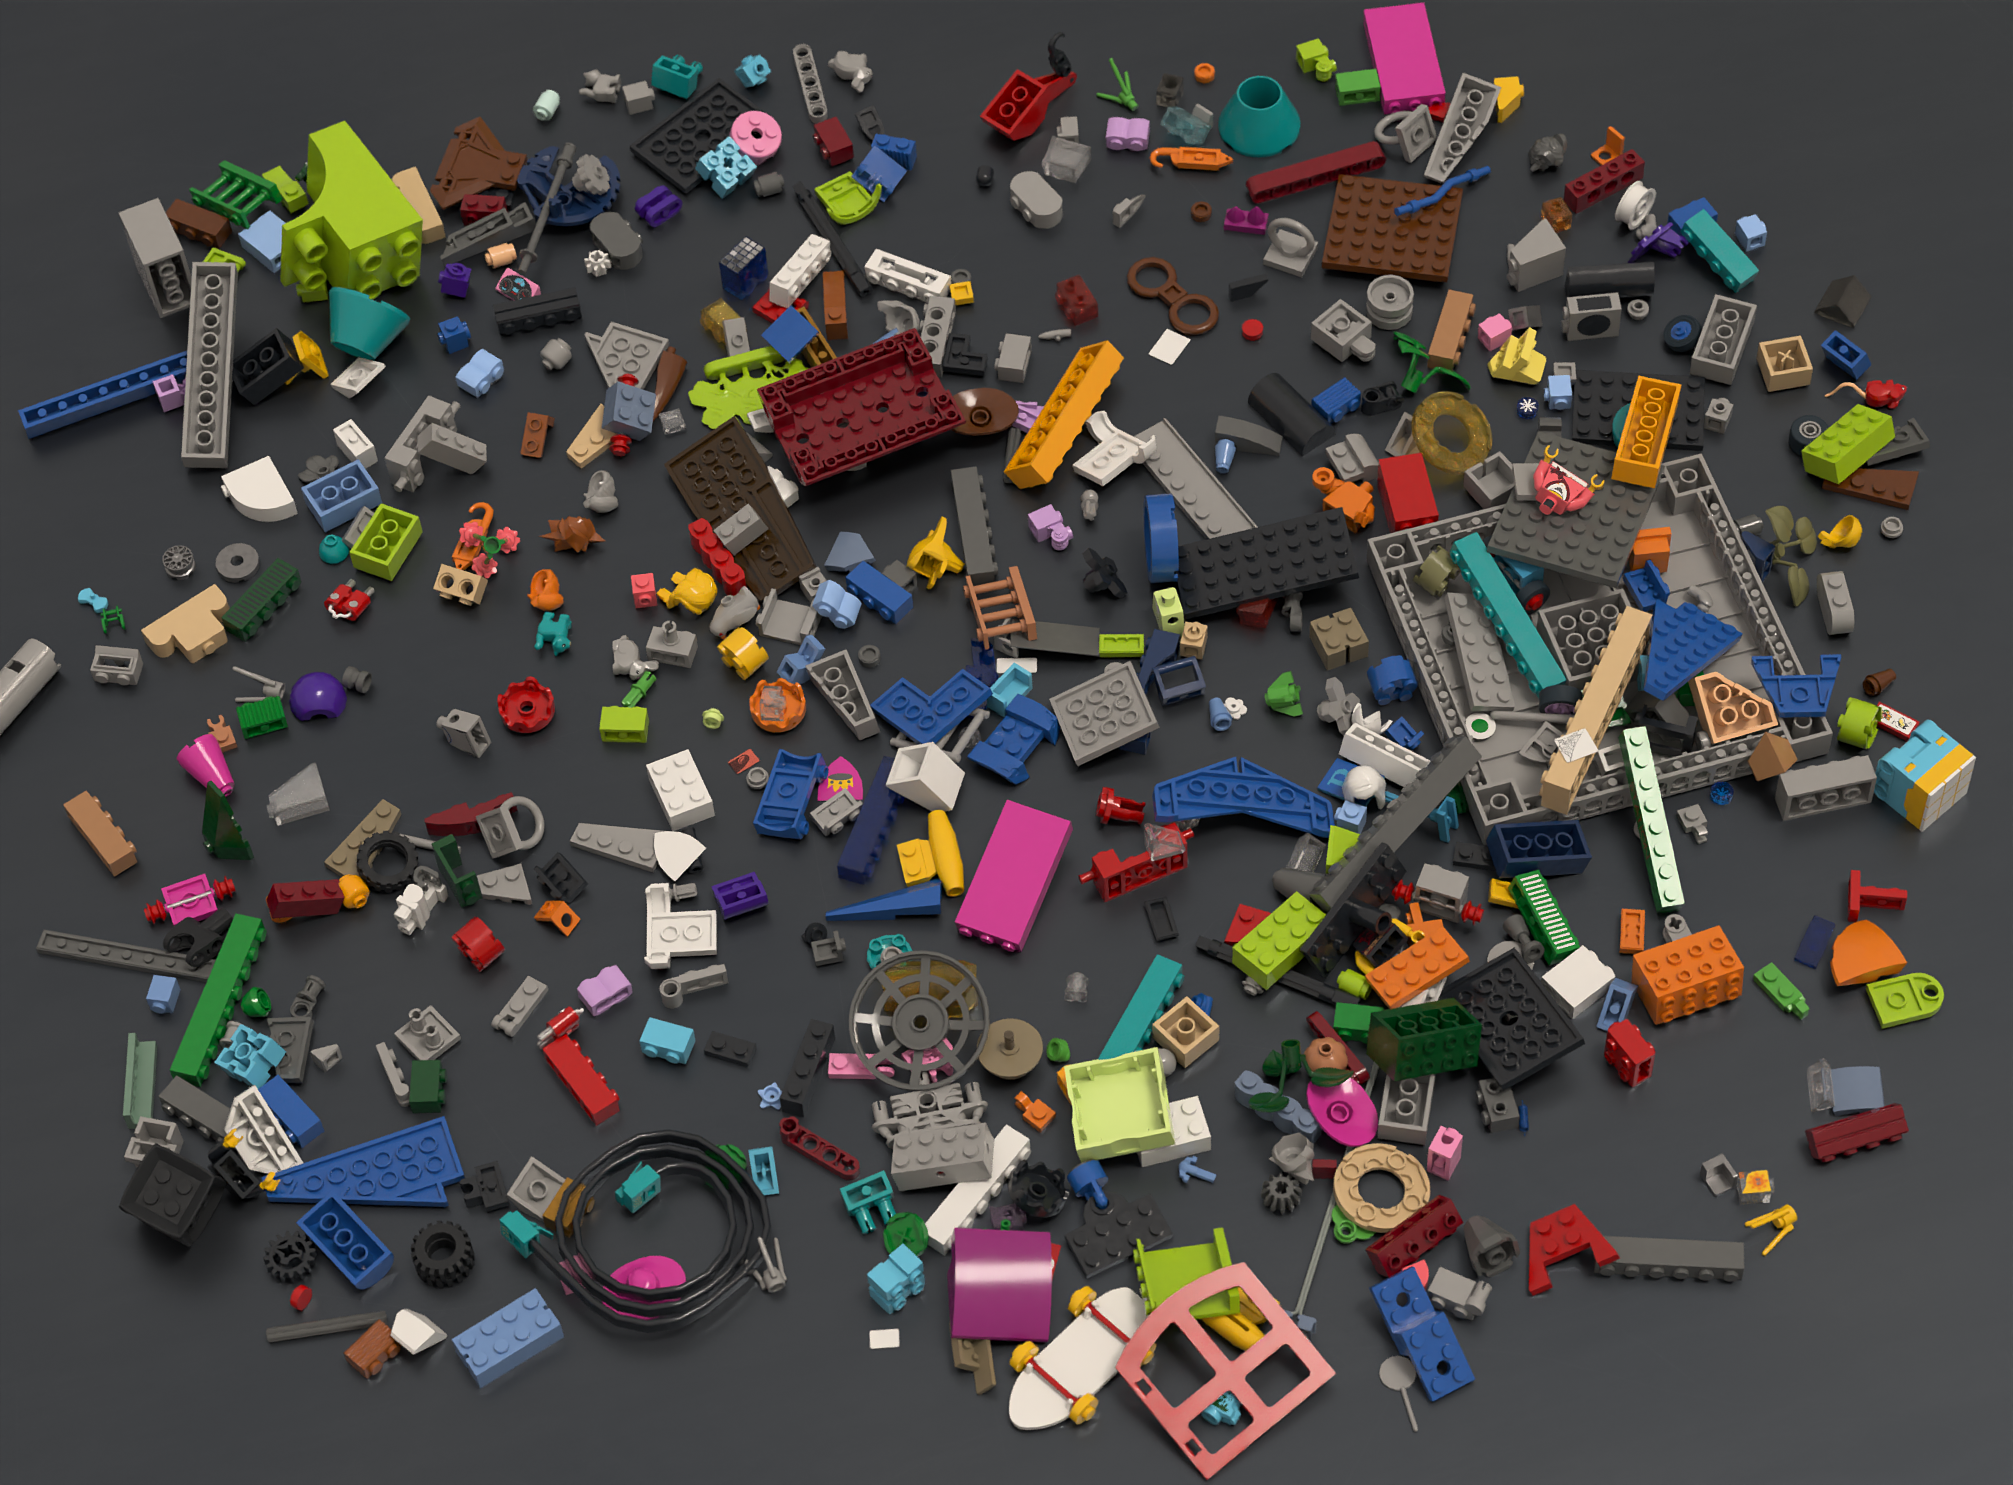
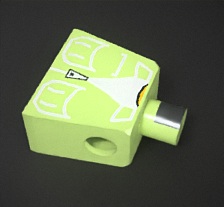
M1172 587L1155 591L1153 593L1152 608L1159 629L1180 634V637H1182L1184 614L1176 589ZM1173 617L1174 623H1168V620Z

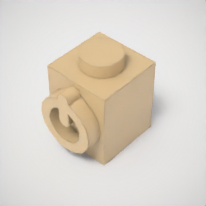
M1185 622L1180 642V656H1195L1196 659L1203 658L1207 642V625L1198 622Z

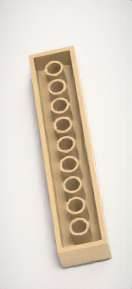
M1629 606L1626 607L1623 614L1619 613L1615 623L1617 628L1615 631L1611 630L1608 636V647H1603L1600 653L1599 666L1594 665L1591 673L1592 680L1590 683L1586 682L1582 695L1584 697L1576 703L1574 709L1576 714L1574 718L1570 717L1567 722L1566 730L1568 731L1566 735L1585 728L1597 749L1599 748L1639 663L1640 655L1643 654L1649 641L1652 614ZM1560 750L1557 753L1553 752L1549 761L1551 767L1549 771H1544L1540 781L1542 783L1539 796H1542L1541 806L1567 815L1596 752L1571 762H1566Z

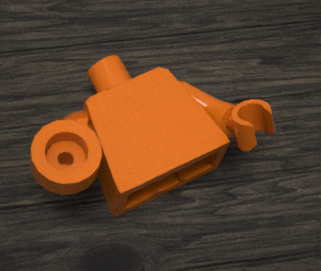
M1325 467L1318 468L1313 472V485L1321 493L1327 495L1323 499V511L1342 507L1347 529L1354 533L1360 527L1365 528L1367 524L1373 522L1375 507L1371 493L1374 488L1369 482L1364 481L1358 487L1352 482H1344L1334 478L1332 470Z

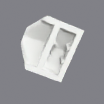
M402 1309L396 1315L390 1336L414 1355L446 1339L447 1334L424 1315L408 1309Z

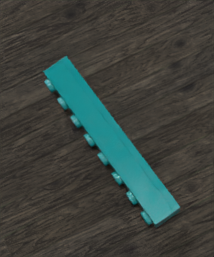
M1475 532L1455 541L1450 550L1452 561L1459 566L1463 579L1470 584L1475 599L1480 601L1485 616L1493 622L1496 634L1500 638L1502 637L1508 654L1516 660L1518 670L1522 675H1525L1532 693H1536L1539 698V693L1542 689L1552 685H1564L1567 681L1566 677L1493 557L1487 552V548L1479 534Z

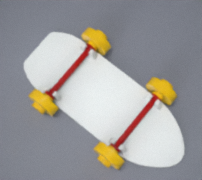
M1085 1286L1071 1296L1068 1310L1078 1318L1038 1356L1039 1349L1031 1341L1019 1345L1013 1351L1010 1366L1017 1372H1021L1014 1384L1009 1403V1416L1014 1426L1022 1430H1037L1056 1425L1069 1417L1076 1424H1081L1093 1417L1098 1405V1399L1094 1395L1118 1373L1115 1366L1124 1348L1136 1330L1149 1316H1146L1144 1300L1126 1287L1111 1290L1096 1299L1097 1293L1091 1287ZM1155 1342L1141 1362L1140 1367L1143 1364L1149 1363L1153 1358L1156 1349Z

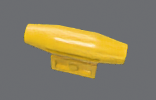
M934 810L928 814L929 841L918 838L897 845L907 887L930 881L937 874L947 896H959L964 892V872L956 834L945 811Z
M1238 1287L1240 1313L1200 1319L1234 1346L1246 1351L1265 1336L1256 1325L1265 1323L1267 1320L1242 1289Z

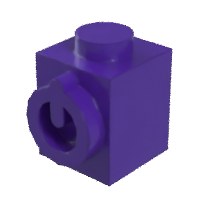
M460 263L446 264L445 271H440L438 283L442 284L441 292L465 298L469 287L471 269L466 268Z

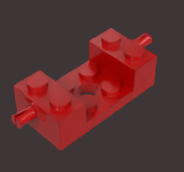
M1175 822L1169 825H1162L1154 831L1155 847L1149 848L1140 855L1128 857L1123 862H1120L1113 848L1108 851H1101L1092 857V868L1090 871L1078 875L1081 884L1093 880L1104 902L1110 901L1187 868L1186 840L1194 837V833L1191 828L1180 832Z

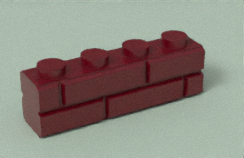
M1893 1103L1807 1129L1805 1134L1811 1156L1815 1159H1821V1162H1827L1835 1159V1154L1842 1152L1844 1155L1854 1154L1858 1152L1857 1148L1861 1146L1873 1148L1879 1146V1141L1888 1139L1889 1142L1902 1139V1134L1907 1133L1909 1129L1902 1105Z

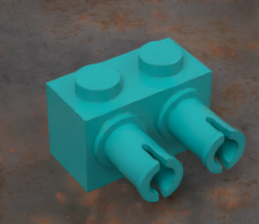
M675 55L673 59L661 56L653 65L651 85L688 99L696 90L697 76L703 71V66L699 62L697 64V61L692 62L690 66L686 65L681 55L680 57Z
M884 1170L840 1188V1195L849 1216H856L863 1235L869 1233L866 1223L871 1232L877 1229L869 1212L871 1207L878 1206L885 1225H888V1214H890V1217L896 1214L891 1202L894 1198V1192Z

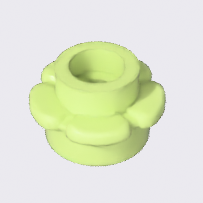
M714 708L706 710L702 714L703 724L711 729L720 727L721 722L724 721V716L719 710Z

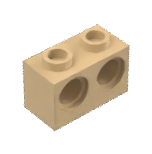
M441 564L433 589L440 592V597L452 600V597L459 598L460 603L471 606L472 603L480 605L488 580L482 576ZM453 578V585L447 588V582ZM473 585V591L467 594L468 586Z

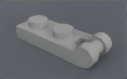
M527 976L500 1014L494 1017L491 1026L497 1030L502 1029L505 1031V1034L513 1037L547 993V985Z
M385 1042L377 1044L376 1048L397 1101L400 1106L407 1107L410 1105V1090L406 1084L401 1083L405 1079L400 1067L395 1068L393 1064L397 1062L393 1049L388 1050Z

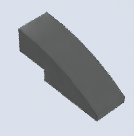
M1218 415L1215 443H1218L1219 440L1227 439L1235 443L1237 446L1236 451L1280 455L1281 435L1248 421Z

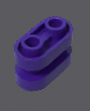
M662 185L656 187L644 197L639 198L635 204V212L640 217L645 218V221L650 226L657 227L676 215L682 208L683 203L676 195H672V192L666 186Z

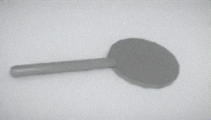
M1392 1356L1382 1363L1379 1370L1380 1379L1389 1389L1401 1390L1412 1428L1416 1432L1418 1427L1406 1389L1416 1379V1370L1409 1359L1402 1356Z

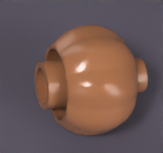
M1331 1037L1313 1040L1304 1052L1306 1061L1313 1072L1318 1068L1324 1067L1345 1070L1348 1066V1057L1344 1045Z

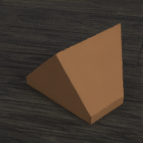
M1765 732L1747 762L1756 781H1760L1785 773L1798 759L1788 739Z

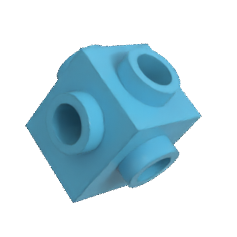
M761 55L745 57L741 61L742 65L734 71L745 88L763 83L767 79L766 75L771 72L767 61Z

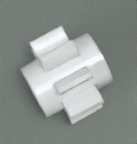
M600 250L590 252L589 258L584 259L587 272H592L595 276L607 274V268H611L608 253L604 254Z

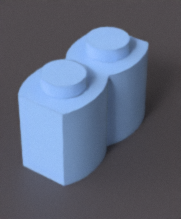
M484 349L479 350L470 362L457 373V386L475 397L485 394L489 390L490 384L503 375L504 367L502 360Z
M828 580L819 584L812 606L821 616L829 617L836 627L846 629L855 624L862 603L854 595L845 592L839 584Z

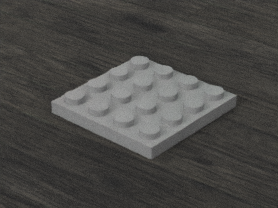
M1131 661L1049 699L1077 766L1160 728Z

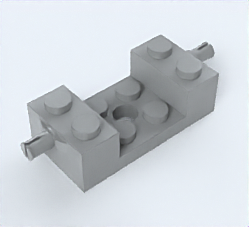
M428 395L384 458L390 482L394 485L393 487L396 491L401 492L402 489L414 492L417 486L422 484L424 474L420 461L421 454L418 453V435L431 423L457 432L454 417L461 407L459 403L453 401L452 404Z

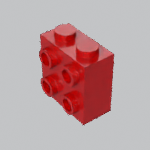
M1628 1019L1620 1023H1613L1608 1028L1604 1057L1607 1062L1616 1067L1620 1078L1624 1082H1628L1632 1088L1652 1077L1656 1053L1652 1044L1643 1039L1638 1027L1634 1024L1632 1025Z

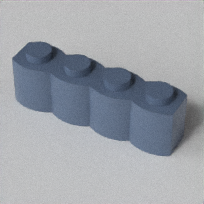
M1244 1071L1235 1081V1098L1247 1108H1249V1099L1255 1094L1262 1092L1276 1094L1279 1091L1275 1086L1264 1083L1257 1074L1250 1071ZM1288 1097L1289 1104L1287 1107L1280 1111L1260 1112L1254 1110L1261 1118L1273 1121L1274 1125L1285 1133L1295 1134L1300 1132L1311 1143H1315L1321 1136L1322 1128L1311 1111L1302 1109L1301 1105L1291 1097Z

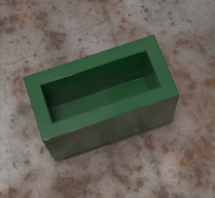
M412 1060L409 1098L412 1113H441V1104H444L446 1101L443 1083L447 1082V1070L443 1069L441 1060Z

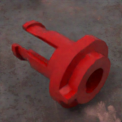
M1102 787V792L1097 802L1096 816L1100 817V823L1107 824L1109 818L1127 822L1136 821L1138 824H1142L1145 814L1142 811L1146 802L1138 803L1132 799L1114 796L1113 788Z

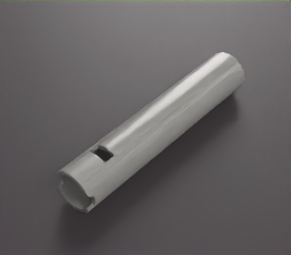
M28 639L0 670V735L61 668V664H56L54 661L55 653L44 643L36 639Z

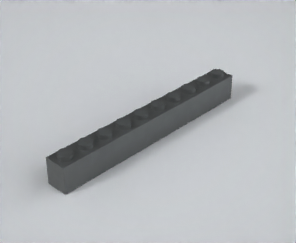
M1453 736L1449 738L1444 744L1445 747L1431 757V762L1427 767L1417 772L1415 780L1407 784L1401 790L1402 794L1387 805V810L1373 820V825L1369 830L1359 835L1357 843L1349 847L1343 853L1344 857L1328 869L1329 873L1314 884V889L1309 896L1325 914L1330 911L1380 843L1388 844L1392 851L1395 852L1482 757L1466 736Z

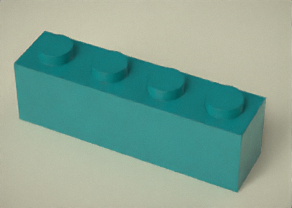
M1704 209L1684 223L1680 231L1682 236L1694 246L1698 255L1710 264L1711 269L1721 276L1728 288L1737 293L1756 278L1759 269Z

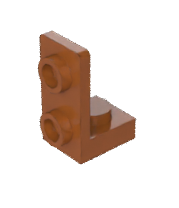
M528 412L521 447L522 455L542 457L547 427L554 426L555 418Z

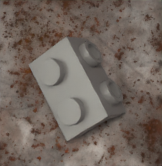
M844 788L810 812L809 817L825 836H828L830 833L836 834L844 827L843 824L849 820L851 822L856 820L862 814L863 803L861 800L857 802L850 792Z

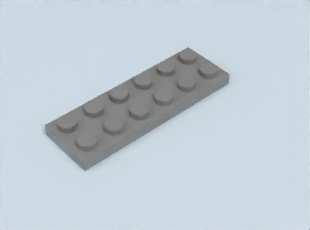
M1447 593L1444 599L1471 711H1513L1515 703L1499 637L1495 632L1493 622L1485 616L1482 604L1475 599L1473 594Z

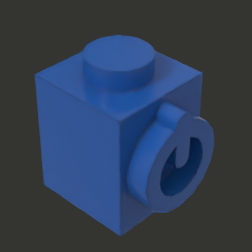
M457 316L438 323L440 330L437 333L441 345H445L449 354L469 347L467 340L471 339V334L465 321L461 322Z

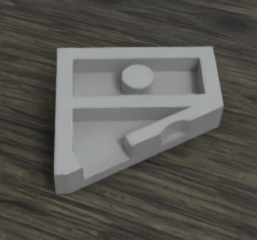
M521 864L477 875L483 899H499L503 902L518 900L524 901L526 905L532 904Z

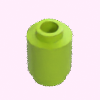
M1347 969L1346 972L1342 971L1337 979L1338 989L1364 1000L1368 998L1372 991V987L1366 981L1365 976L1351 969Z

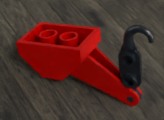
M1063 32L1053 35L1048 43V52L1050 54L1048 60L1055 73L1033 79L1017 69L980 115L985 124L1013 141L1032 135L1045 119L1048 104L1064 90L1072 86L1077 79V74L1071 71V63L1065 53L1055 48L1057 40L1060 37H1065Z

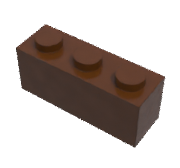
M177 198L166 211V215L175 233L184 235L191 240L200 241L207 246L220 249L232 233L229 218Z

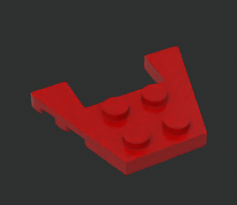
M1575 1204L1530 1223L1529 1291L1533 1296L1553 1288L1546 1266L1589 1247H1592L1600 1267L1620 1259L1616 1250Z

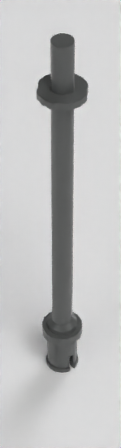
M565 143L561 156L557 158L556 164L558 169L527 249H523L519 253L522 262L518 273L521 275H526L530 263L537 261L538 256L535 253V249L550 213L549 198H554L557 195L565 171L571 169L573 165L572 159L577 147L572 143Z

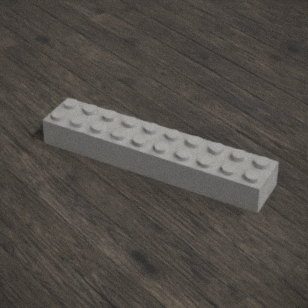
M193 262L181 454L184 467L227 468L238 280L236 263Z

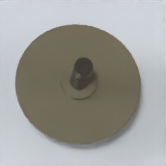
M1019 1019L998 1020L990 1024L986 1044L978 1059L986 1070L1000 1078L1008 1080L1021 1078L1035 1068L1041 1059L1043 1052L1041 1036L1032 1025ZM982 1033L980 1034V1036H979V1038H978L977 1047H978V1044H979V1042H980Z

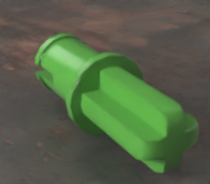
M645 671L638 682L631 685V690L621 702L623 707H635L641 698L646 697V692L656 682L654 675L647 681L651 672Z

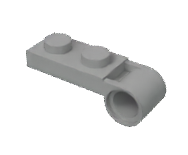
M725 964L711 965L706 969L698 971H688L678 977L663 981L660 985V993L664 1006L671 1009L677 1008L682 1004L684 994L727 984L728 977Z

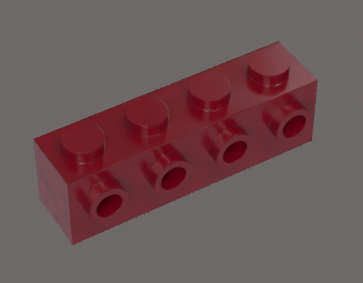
M1438 1195L1365 1250L1377 1273L1389 1278L1401 1272V1269L1407 1264L1417 1261L1422 1253L1437 1246L1438 1241L1447 1235L1453 1234L1457 1227L1464 1222L1452 1199Z

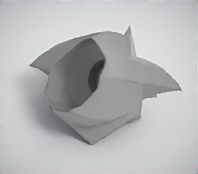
M1300 1132L1283 1136L1272 1149V1157L1269 1159L1279 1165L1284 1172H1288L1292 1177L1307 1185L1309 1180L1314 1181L1311 1162L1314 1158V1143H1311Z

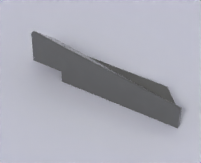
M525 202L509 213L503 208L450 234L446 241L445 251L443 255L441 254L440 258L444 266L456 263L486 251L488 248L533 232L536 226L535 220Z

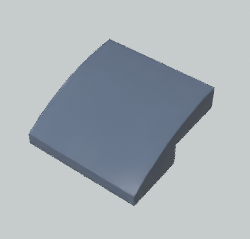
M1857 1066L1829 1070L1833 1112L1836 1116L1855 1112L1863 1113L1885 1106L1881 1070L1879 1067Z

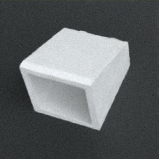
M934 742L898 749L886 786L930 811H949L953 809L965 772Z

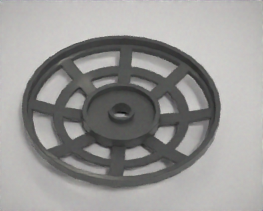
M926 950L897 954L874 967L857 988L849 1013L851 1042L863 1065L884 1083L909 1091L941 1088L964 1075L981 1055L990 1028V1010L987 997L973 973L952 957ZM921 960V974L906 976L893 983L884 973L889 968L900 963ZM931 960L947 964L961 972L965 977L954 986L941 977L930 975ZM878 979L886 990L878 999L873 1015L859 1013L865 993L870 985ZM920 982L919 994L906 998L899 990V988L907 984ZM930 982L941 985L949 993L941 1001L930 996ZM971 984L981 1001L983 1021H970L968 1006L962 993ZM892 996L899 1004L895 1009L893 1017L880 1016L884 1004ZM955 1000L960 1005L963 1021L949 1020L946 1008ZM918 1017L927 1018V1025L922 1029L915 1027V1020ZM858 1023L872 1024L873 1037L880 1051L870 1059L865 1055L858 1035ZM880 1025L892 1026L897 1037L887 1046H885L881 1038ZM962 1030L957 1044L950 1050L943 1042L948 1031ZM969 1030H982L981 1039L976 1051L970 1060L963 1065L956 1055L964 1046ZM904 1045L908 1049L914 1050L913 1063L902 1061L895 1057L893 1053ZM936 1047L944 1056L933 1063L922 1064L924 1051ZM887 1058L896 1066L911 1071L910 1083H902L891 1079L881 1073L875 1066ZM948 1062L957 1071L952 1076L939 1082L919 1085L921 1071L934 1070Z

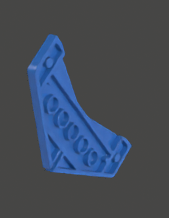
M1233 757L1160 782L1155 785L1152 793L1155 822L1167 823L1245 813L1329 838L1330 825L1335 826L1332 804L1329 800L1240 757L1238 763L1239 772L1237 759Z

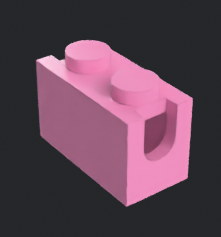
M1440 1126L1428 1149L1427 1172L1449 1181L1461 1158L1463 1135L1459 1134L1455 1129L1447 1128L1446 1130L1445 1127Z

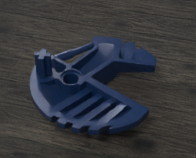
M550 146L536 153L535 158H530L527 161V166L524 165L518 176V186L525 191L528 201L534 210L536 222L554 180L550 170L559 153V147ZM605 155L599 159L601 166L607 170L610 178L608 181L610 188L602 195L598 193L594 195L589 190L578 191L572 181L566 186L560 184L557 195L554 198H549L550 213L546 223L558 226L580 225L590 222L596 216L604 213L603 209L609 210L612 207L611 202H615L617 199L616 193L620 192V184L617 182L620 181V174L615 162ZM530 191H532L537 196V198L542 202L540 206Z

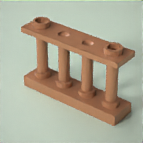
M1017 566L1009 567L1010 576L1006 577V580L973 586L970 575L966 576L967 585L963 586L966 599H970L978 625L976 629L979 642L983 641L985 650L989 649V637L1022 631V633L1026 632L1029 641L1037 639L1036 623ZM1006 588L1013 590L1011 594L977 600L976 594ZM1011 602L1017 604L1015 608L982 614L980 610ZM1012 617L1022 618L1018 623L988 629L985 626L987 622Z

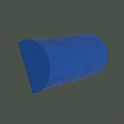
M333 1190L296 1222L358 1289H366L379 1282L388 1273L394 1262L392 1252Z

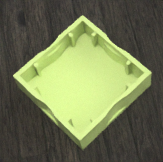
M1158 1047L1123 1054L1112 1059H1097L1064 1066L1068 1096L1073 1108L1072 1124L1076 1151L1081 1163L1091 1159L1099 1160L1175 1144L1163 1062Z

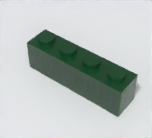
M277 558L221 617L225 630L244 642L255 635L258 628L265 621L269 620L272 613L279 606L283 605L286 598L300 586L302 581L298 569Z

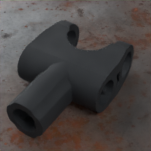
M224 908L217 910L202 923L192 917H186L167 933L163 940V947L171 953L183 948H191L186 955V963L192 967H199L220 952L224 938L219 934L231 926L233 918Z

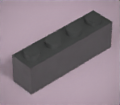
M177 1075L159 1095L162 1104L161 1108L165 1113L170 1116L176 1115L184 1125L197 1128L202 1136L213 1138L217 1144L224 1140V1137L227 1135L224 1128L231 1110L230 1108ZM230 1147L232 1151H234L235 1153L237 1152L235 1147Z

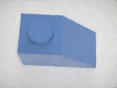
M1618 978L1612 981L1597 1023L1598 1028L1607 1031L1613 1023H1620L1627 1018L1638 988L1637 985Z

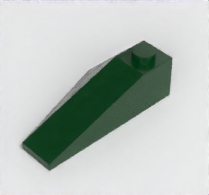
M209 781L207 783L202 835L205 840L203 846L210 854L213 852L219 859L252 860L254 855L250 844L246 838L242 840L240 833L242 829L232 816L234 813L225 795L212 781Z

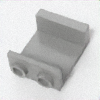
M772 588L769 596L764 598L762 614L759 613L757 616L756 626L759 629V636L802 645L805 636L815 635L822 616L813 608V601L809 607L778 600L776 589Z

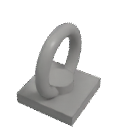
M1421 104L1413 112L1401 111L1384 117L1378 122L1374 130L1375 138L1379 142L1387 145L1400 144L1405 161L1411 163L1437 140L1428 106ZM1404 119L1395 127L1397 136H1385L1382 133L1383 129L1390 123Z
M1289 218L1275 219L1268 226V236L1272 244L1263 259V265L1302 277L1318 249V242L1314 241V237L1309 229L1298 221ZM1281 226L1290 227L1302 234L1303 237L1283 230H1279L1276 233V229Z
M522 796L511 797L504 801L499 808L475 816L492 859L518 849H530L539 843L544 833V818L539 807L532 800ZM516 805L526 807L535 819V832L526 841H521L509 809Z

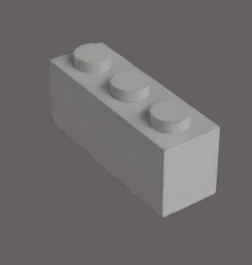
M431 423L418 435L419 454L471 475L487 462L486 444L437 424Z

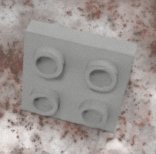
M431 1005L422 1012L418 1008L409 1012L410 1021L394 1033L396 1039L417 1060H435L461 1040L460 1034Z

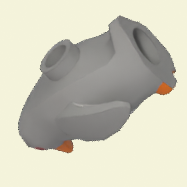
M743 586L735 596H725L716 609L709 628L713 635L720 637L722 640L726 638L728 630L736 629L748 622L760 609L756 597L746 586Z

